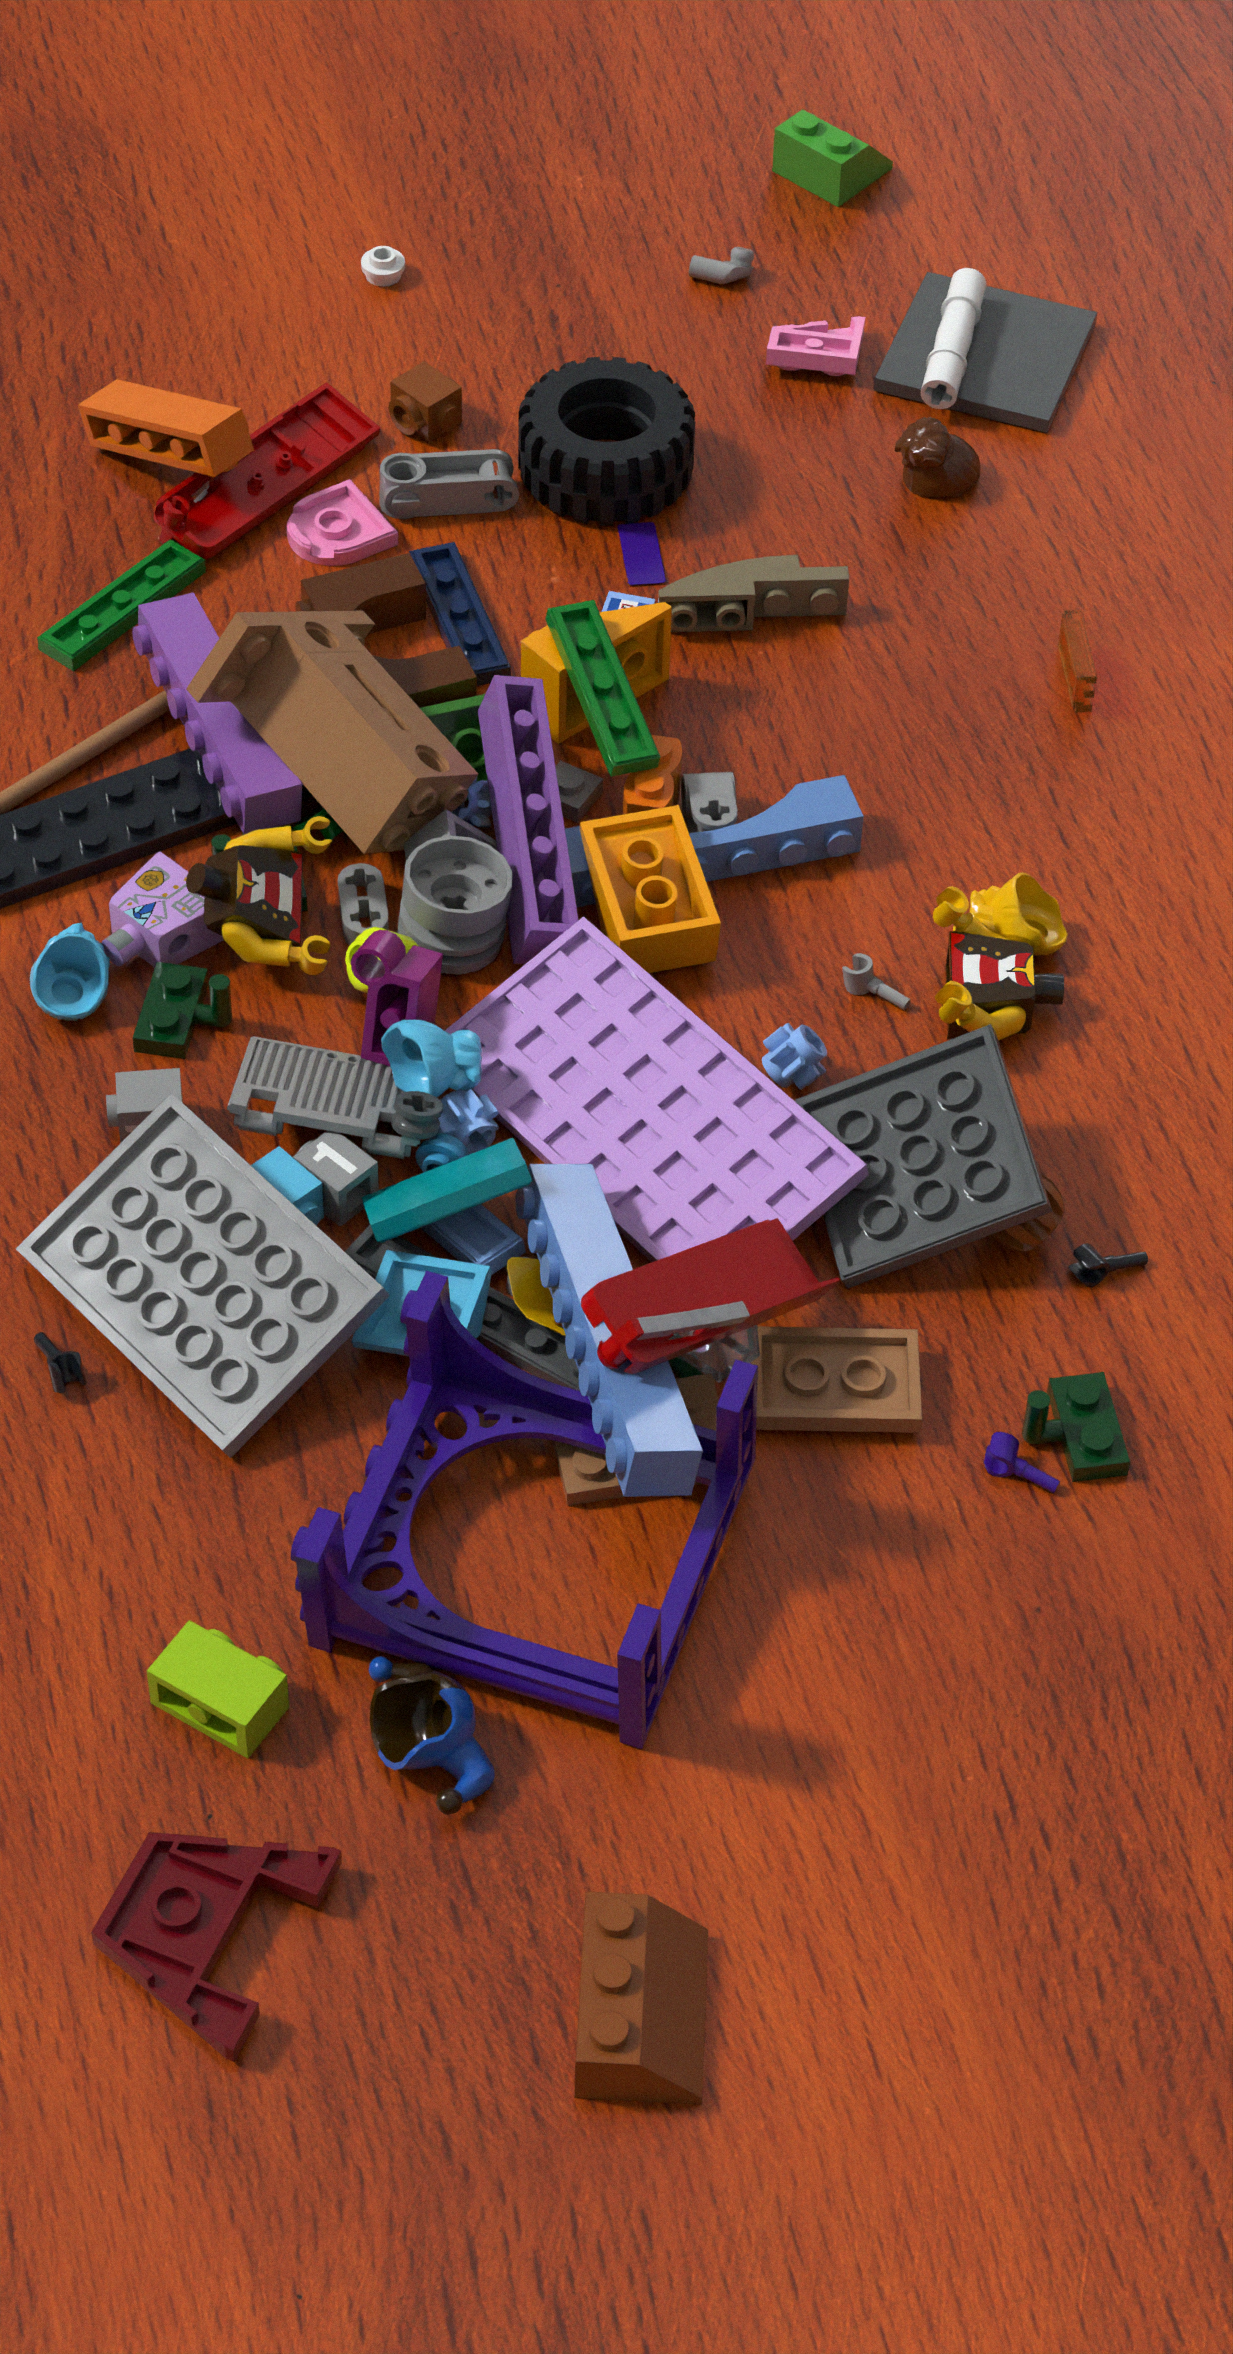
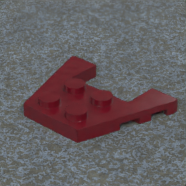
M149 1832L91 1932L93 1944L223 2057L235 2062L260 2016L259 2003L206 1982L259 1886L267 1887L318 1908L342 1864L341 1850L318 1846V1852L288 1850V1843L265 1842L262 1848L228 1845L227 1838Z

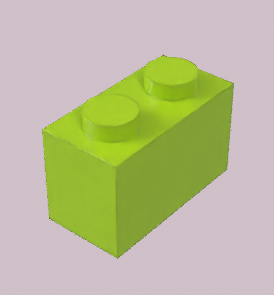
M190 1620L147 1670L151 1704L246 1758L251 1756L289 1708L287 1674L274 1661L264 1656L256 1658L235 1646L233 1641L221 1631L216 1629L206 1630Z

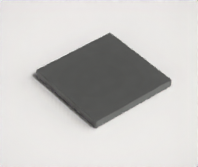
M931 272L926 273L875 376L874 391L925 403L921 398V388L927 370L926 361L930 352L934 350L936 333L942 320L941 307L947 297L952 277ZM986 286L981 305V317L974 326L972 342L966 356L967 370L962 377L955 403L946 409L1048 433L1094 330L1097 312Z
M991 1024L794 1100L867 1164L869 1176L823 1214L841 1281L847 1289L1052 1212L1002 1050Z

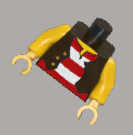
M322 816L313 817L307 822L303 830L292 831L291 826L254 830L230 840L226 844L224 851L208 857L205 864L196 863L189 870L186 886L190 893L204 897V923L207 929L223 936V939L242 960L248 963L289 967L291 962H298L300 969L309 975H317L325 969L327 960L315 959L309 955V952L319 954L328 952L330 942L325 937L318 935L308 937L304 941L303 946L298 947L301 946L303 853L294 851V846L302 845L310 853L318 854L324 852L331 844L332 839L315 840L311 836L310 830L327 828L330 824L329 819Z
M954 886L947 887L936 897V902L939 906L933 910L934 922L941 927L954 925L953 931L949 932L945 964L946 984L935 995L937 1003L943 1004L939 1009V1016L943 1022L947 1023V1039H954L990 1024L996 1032L998 1041L1013 1034L1026 1033L1031 1029L1034 1004H1063L1064 974L1034 973L1033 947L1025 942L1009 940L989 930L972 913L964 914L969 908V902L966 895L959 888Z

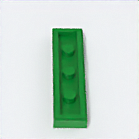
M168 540L38 636V649L74 672L138 624V605L172 598L206 573L205 559L175 541Z
M590 600L548 608L545 620L610 776L658 768L661 757L595 601Z

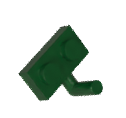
M157 962L132 1038L134 1052L185 1059L196 1024L223 1028L232 1022L230 979L224 974H216L208 979L207 968ZM208 984L211 1005L202 1004Z
M1104 1372L1049 1378L1047 1393L1035 1390L1028 1395L1022 1428L1023 1439L1029 1444L1061 1441L1072 1482L1128 1475L1130 1459ZM1049 1405H1051L1054 1415L1052 1420H1047Z

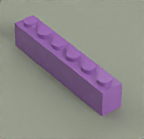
M194 592L138 605V626L133 627L132 630L135 648L140 656L146 655L150 663V672L157 687L163 686L173 718H180L184 724L185 735L192 751L198 750L201 755L203 769L210 784H217L226 815L228 817H235L243 834L258 829L274 828L301 821L302 783L299 777L287 767L231 702L198 703L186 690L219 640V636Z
M494 675L478 709L497 851L505 857L512 870V889L506 916L513 964H526L578 921L543 681L539 678Z

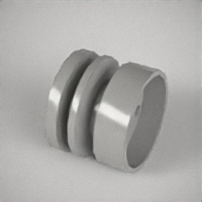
M449 835L426 841L416 847L406 860L397 933L413 938L419 947L443 953L441 973L460 975L479 971L492 963L501 951L506 928V913L509 908L512 889V870L505 857L491 845L474 838Z

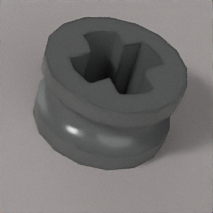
M407 1091L396 1096L394 1103L396 1112L393 1114L391 1125L397 1133L413 1139H428L438 1134L440 1128L438 1118L441 1117L443 1104L437 1097L420 1091Z

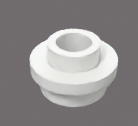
M377 246L362 256L361 270L371 284L390 286L400 280L401 274L405 270V258L399 251L389 246Z

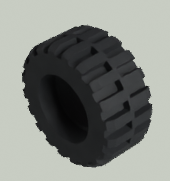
M590 357L583 363L577 364L575 360L565 363L559 371L552 369L539 379V382L536 381L527 391L525 399L520 404L518 418V468L520 469V477L526 488L531 491L534 498L543 506L549 504V509L553 513L562 517L566 514L573 516L575 522L587 524L590 520L599 521L600 526H613L616 521H625L626 524L638 522L641 516L644 515L651 518L664 509V504L668 507L672 505L682 495V492L691 481L694 467L696 423L693 404L689 401L688 395L678 383L673 384V380L669 375L661 370L654 372L649 364L640 361L632 364L626 362L625 358L613 357L612 360H600V357ZM607 439L617 440V442H600L593 440Z

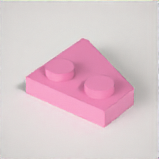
M851 317L850 327L828 330L826 320L809 322L804 325L772 327L767 346L766 365L778 366L787 371L799 369L817 370L831 376L855 375L864 335L865 317Z

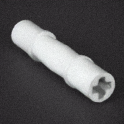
M972 268L960 269L952 276L947 297L941 307L942 320L936 333L934 350L930 352L926 361L927 370L921 388V398L928 406L935 409H946L955 403L962 377L967 370L966 356L972 342L974 326L981 317V305L987 283L983 274Z

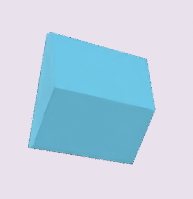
M386 1250L375 1280L390 1296L355 1331L351 1340L353 1347L404 1355L403 1348L407 1328L406 1324L400 1321L402 1305L409 1290H418L426 1270L448 1277L451 1309L461 1324L477 1339L482 1329L492 1275L490 1266Z

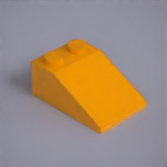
M662 602L599 612L635 698L669 679L672 607L669 604ZM548 625L532 632L528 637L521 640V677L542 679L551 738L559 744L587 728L589 723Z
M679 805L580 822V833L602 933L648 973L716 961L721 922Z

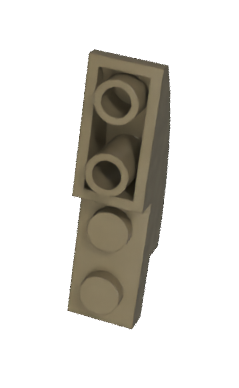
M798 555L746 559L719 565L679 579L658 591V603L666 602L672 607L671 632L753 630L754 617L846 615L849 589L848 566L800 567Z

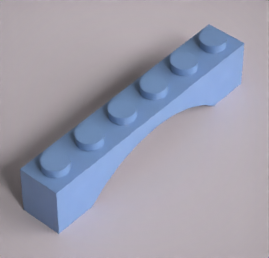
M845 775L796 784L776 804L741 823L712 831L689 833L705 880L708 882L860 852L864 816ZM580 826L566 828L565 834L576 907L596 904Z

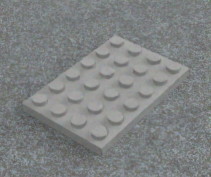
M172 1093L16 1248L29 1263L230 1458L390 1296L373 1277Z

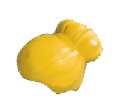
M1018 873L1001 888L992 885L987 890L983 889L979 892L973 890L971 892L969 913H972L989 930L1009 940L1028 943L1033 947V955L1052 954L1066 943L1068 933L1062 922L1058 900L1045 892L1031 875Z

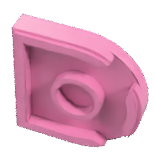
M350 479L298 501L294 505L293 513L287 522V540L292 550L301 558L319 565L340 566L351 564L398 545V532Z

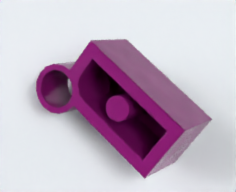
M388 930L373 932L354 953L351 959V970L361 983L368 986L361 1058L391 1067L381 1047V1039L392 1024L401 1020H424L435 1024L443 953L413 945L406 954L402 940Z

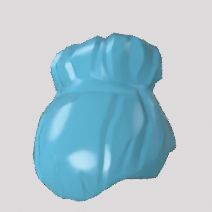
M82 923L72 924L67 929L59 932L57 936L49 939L31 968L30 988L38 1006L54 1019H63L65 1021L84 1019L99 1008L107 995L110 957L106 956L104 946L95 939L91 932L84 929Z
M401 1020L392 1024L382 1036L381 1047L390 1063L395 1086L403 1092L420 1091L438 1097L448 1088L468 1091L481 1082V1040L476 1033L470 1030H458L450 1034L435 1024L424 1020Z

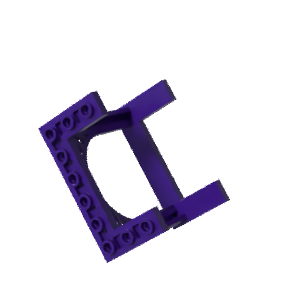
M426 1270L418 1290H409L400 1314V1321L406 1324L407 1328L403 1352L410 1359L407 1374V1386L409 1387L403 1400L395 1399L390 1407L386 1421V1431L388 1433L382 1446L374 1445L370 1451L365 1467L366 1482L361 1493L354 1491L351 1494L345 1508L343 1521L346 1526L342 1530L340 1513L318 1507L309 1527L301 1526L293 1541L291 1560L296 1562L298 1572L295 1589L301 1592L300 1620L304 1621L306 1625L308 1645L331 1653L336 1639L339 1638L413 1662L424 1663L439 1670L618 1724L620 1742L642 1749L755 1462L758 1366L735 1359L717 1404L716 1431L693 1424L703 1450L695 1482L709 1485V1488L660 1610L637 1604L617 1654L618 1668L473 1624L457 1616L440 1603L428 1590L418 1574L410 1549V1530L415 1510L430 1483L442 1470L461 1456L491 1443L520 1438L553 1440L606 1455L603 1437L601 1434H596L593 1429L592 1407L588 1396H582L578 1390L529 1374L486 1348L469 1333L451 1309L448 1277ZM449 1411L459 1415L467 1426L465 1435L457 1440L447 1439L442 1436L434 1424L436 1417L440 1413ZM478 1413L484 1414L485 1421H499L490 1428L481 1427ZM425 1440L437 1449L435 1456L429 1460L418 1458V1456L424 1457ZM402 1493H408L412 1496L406 1502L399 1501ZM384 1537H392L396 1540L392 1551L379 1552L384 1546ZM393 1567L403 1573L402 1579L395 1586L387 1590L371 1591L362 1585L367 1575L380 1568ZM409 1595L417 1598L419 1604L417 1609H411L402 1601ZM401 1602L400 1608L394 1607Z

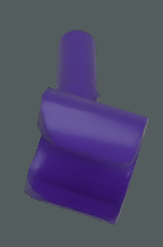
M995 1432L992 1435L984 1458V1465L989 1474L995 1477H1007L1014 1473L1052 1493L1056 1491L1060 1483L1059 1480L1017 1457L1020 1444L1017 1438L1005 1432Z

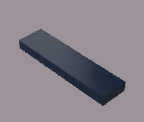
M455 542L409 551L426 583V602L446 648L460 645L477 677V686L491 683L494 675L511 676V666Z

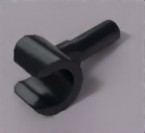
M1086 1243L1074 1250L1073 1255L1079 1262L1069 1265L1068 1268L1084 1285L1094 1287L1104 1280L1109 1272L1116 1271L1117 1269L1147 1265L1148 1256L1143 1251L1102 1257L1091 1244Z
M40 1332L36 1334L34 1343L47 1357L54 1392L64 1393V1383L78 1381L82 1386L86 1385L87 1382L79 1352H62L45 1333Z

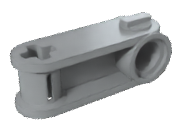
M496 449L391 454L384 458L380 464L379 506L386 515L396 519L505 511L513 507L519 498L517 483L511 478L514 471L512 458L508 453ZM494 462L497 463L498 467L497 475L494 473ZM494 486L497 489L498 499H495L493 495Z

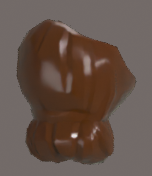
M922 417L910 424L895 444V452H901L903 457V481L911 492L919 496L957 498L968 491L980 478L981 465L977 452L964 439L949 434L946 426L942 425L938 419Z

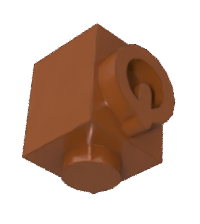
M423 361L390 381L391 401L388 406L389 414L395 426L406 435L416 434L427 443H430L462 423V387Z

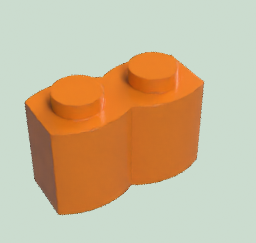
M651 735L661 757L658 768L629 774L624 784L623 814L678 805L682 768V745L678 738Z

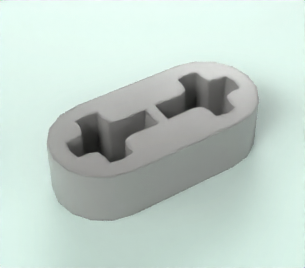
M365 863L352 864L344 868L338 875V900L343 937L350 946L356 937L366 929L380 927L389 930V917L384 879L381 871L375 866ZM364 886L367 896H357L356 887ZM369 917L370 927H361L360 918Z

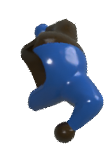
M383 1656L374 1658L369 1665L371 1678L376 1682L392 1680L374 1690L370 1704V1728L377 1754L383 1763L393 1770H416L439 1766L448 1771L458 1780V1783L454 1789L441 1790L437 1795L436 1805L438 1810L445 1815L457 1813L462 1803L472 1800L489 1790L494 1783L495 1775L492 1763L473 1737L476 1727V1713L470 1695L458 1681L437 1672L433 1667L424 1663H391Z

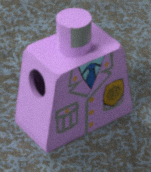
M160 851L117 891L109 902L112 934L104 939L101 944L104 946L106 956L110 957V961L116 966H122L135 955L140 956L153 967L156 966L157 962L179 964L224 940L223 936L207 929L204 923V897L188 891L186 886L188 871Z

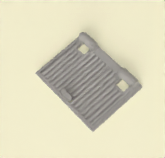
M256 1036L250 1038L227 1106V1110H230L229 1113L235 1114L234 1126H237L239 1130L276 1136L277 1134H282L284 1123L344 1133L363 1137L362 1149L367 1150L366 1153L404 1159V1157L410 1158L412 1146L420 1145L421 1139L408 1138L403 1135L399 1137L376 1132L378 1121L392 1122L393 1114L396 1112L394 1108L396 1096L403 1093L402 1090L395 1086L391 1067L363 1059L361 1055ZM251 1097L276 1102L273 1114L248 1109Z

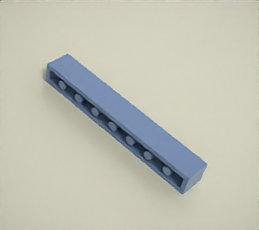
M529 1164L528 1170L533 1181L530 1182V1185L517 1189L516 1213L519 1219L525 1220L528 1228L530 1252L537 1253L540 1262L542 1286L549 1288L551 1292L554 1320L556 1323H562L565 1331L567 1356L569 1359H575L579 1370V1389L581 1395L588 1396L592 1407L593 1429L596 1434H601L606 1446L607 1468L610 1473L616 1474L624 1497L692 1495L703 1450L669 1362H663L636 1374L624 1372L632 1364L629 1359L617 1369L607 1368L599 1360L597 1349L600 1341L605 1342L612 1334L604 1322L600 1326L593 1328L581 1307L582 1296L598 1282L633 1270L592 1164Z

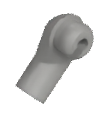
M735 247L731 250L730 261H718L694 255L689 266V276L717 284H727L748 277L754 269V266H752L755 256L754 252L747 248Z

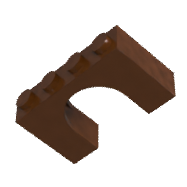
M410 553L300 580L301 601L295 603L296 611H364L375 623L367 635L369 636L381 630L425 620L426 583ZM460 645L406 659H386L372 655L419 708L477 696V677Z

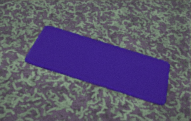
M653 522L619 524L618 532L628 584L665 583L666 579L655 524Z

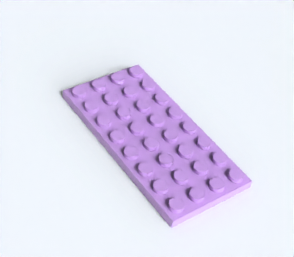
M584 916L445 1030V1032L450 1034L458 1030H470L480 1037L482 1074L481 1082L472 1089L476 1096L479 1098L486 1094L499 1112L495 1118L545 1164H592L618 1232L651 1262L767 1219L771 1221L778 1218L793 1241L869 1176L866 1163Z

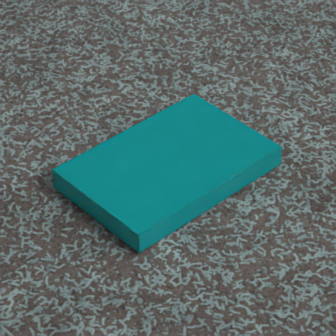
M510 1138L361 1198L377 1242L383 1243L530 1185V1182L533 1180L514 1138Z

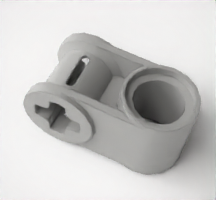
M733 772L682 774V812L684 819L687 821L689 833L712 831L735 824L738 809Z

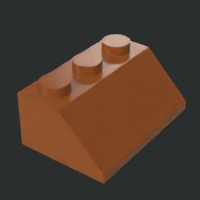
M585 1891L574 2098L702 2105L708 1929L650 1895Z

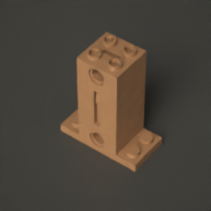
M364 611L236 612L186 690L198 703L231 702L287 767L299 777L301 783L364 854L404 850V844L411 836L447 809L452 812L466 800L468 796L467 789L478 773L364 647V639L375 624Z

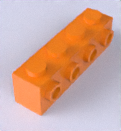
M116 379L78 404L90 446L212 477L234 469L238 465L239 460L254 451L248 431L249 425L242 408Z

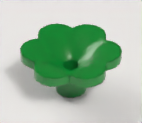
M322 805L303 817L301 821H298L292 827L293 831L303 830L311 818L322 816L330 820L327 828L319 830L325 840L332 839L343 831Z

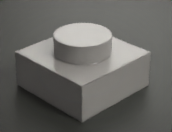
M560 761L556 765V774L563 817L579 823L602 795L603 778Z

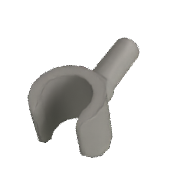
M857 953L852 956L854 970L846 966L842 967L844 985L849 993L863 995L872 992L903 1010L908 1008L911 1002L910 998L884 984L882 980L874 976L873 960L868 955Z

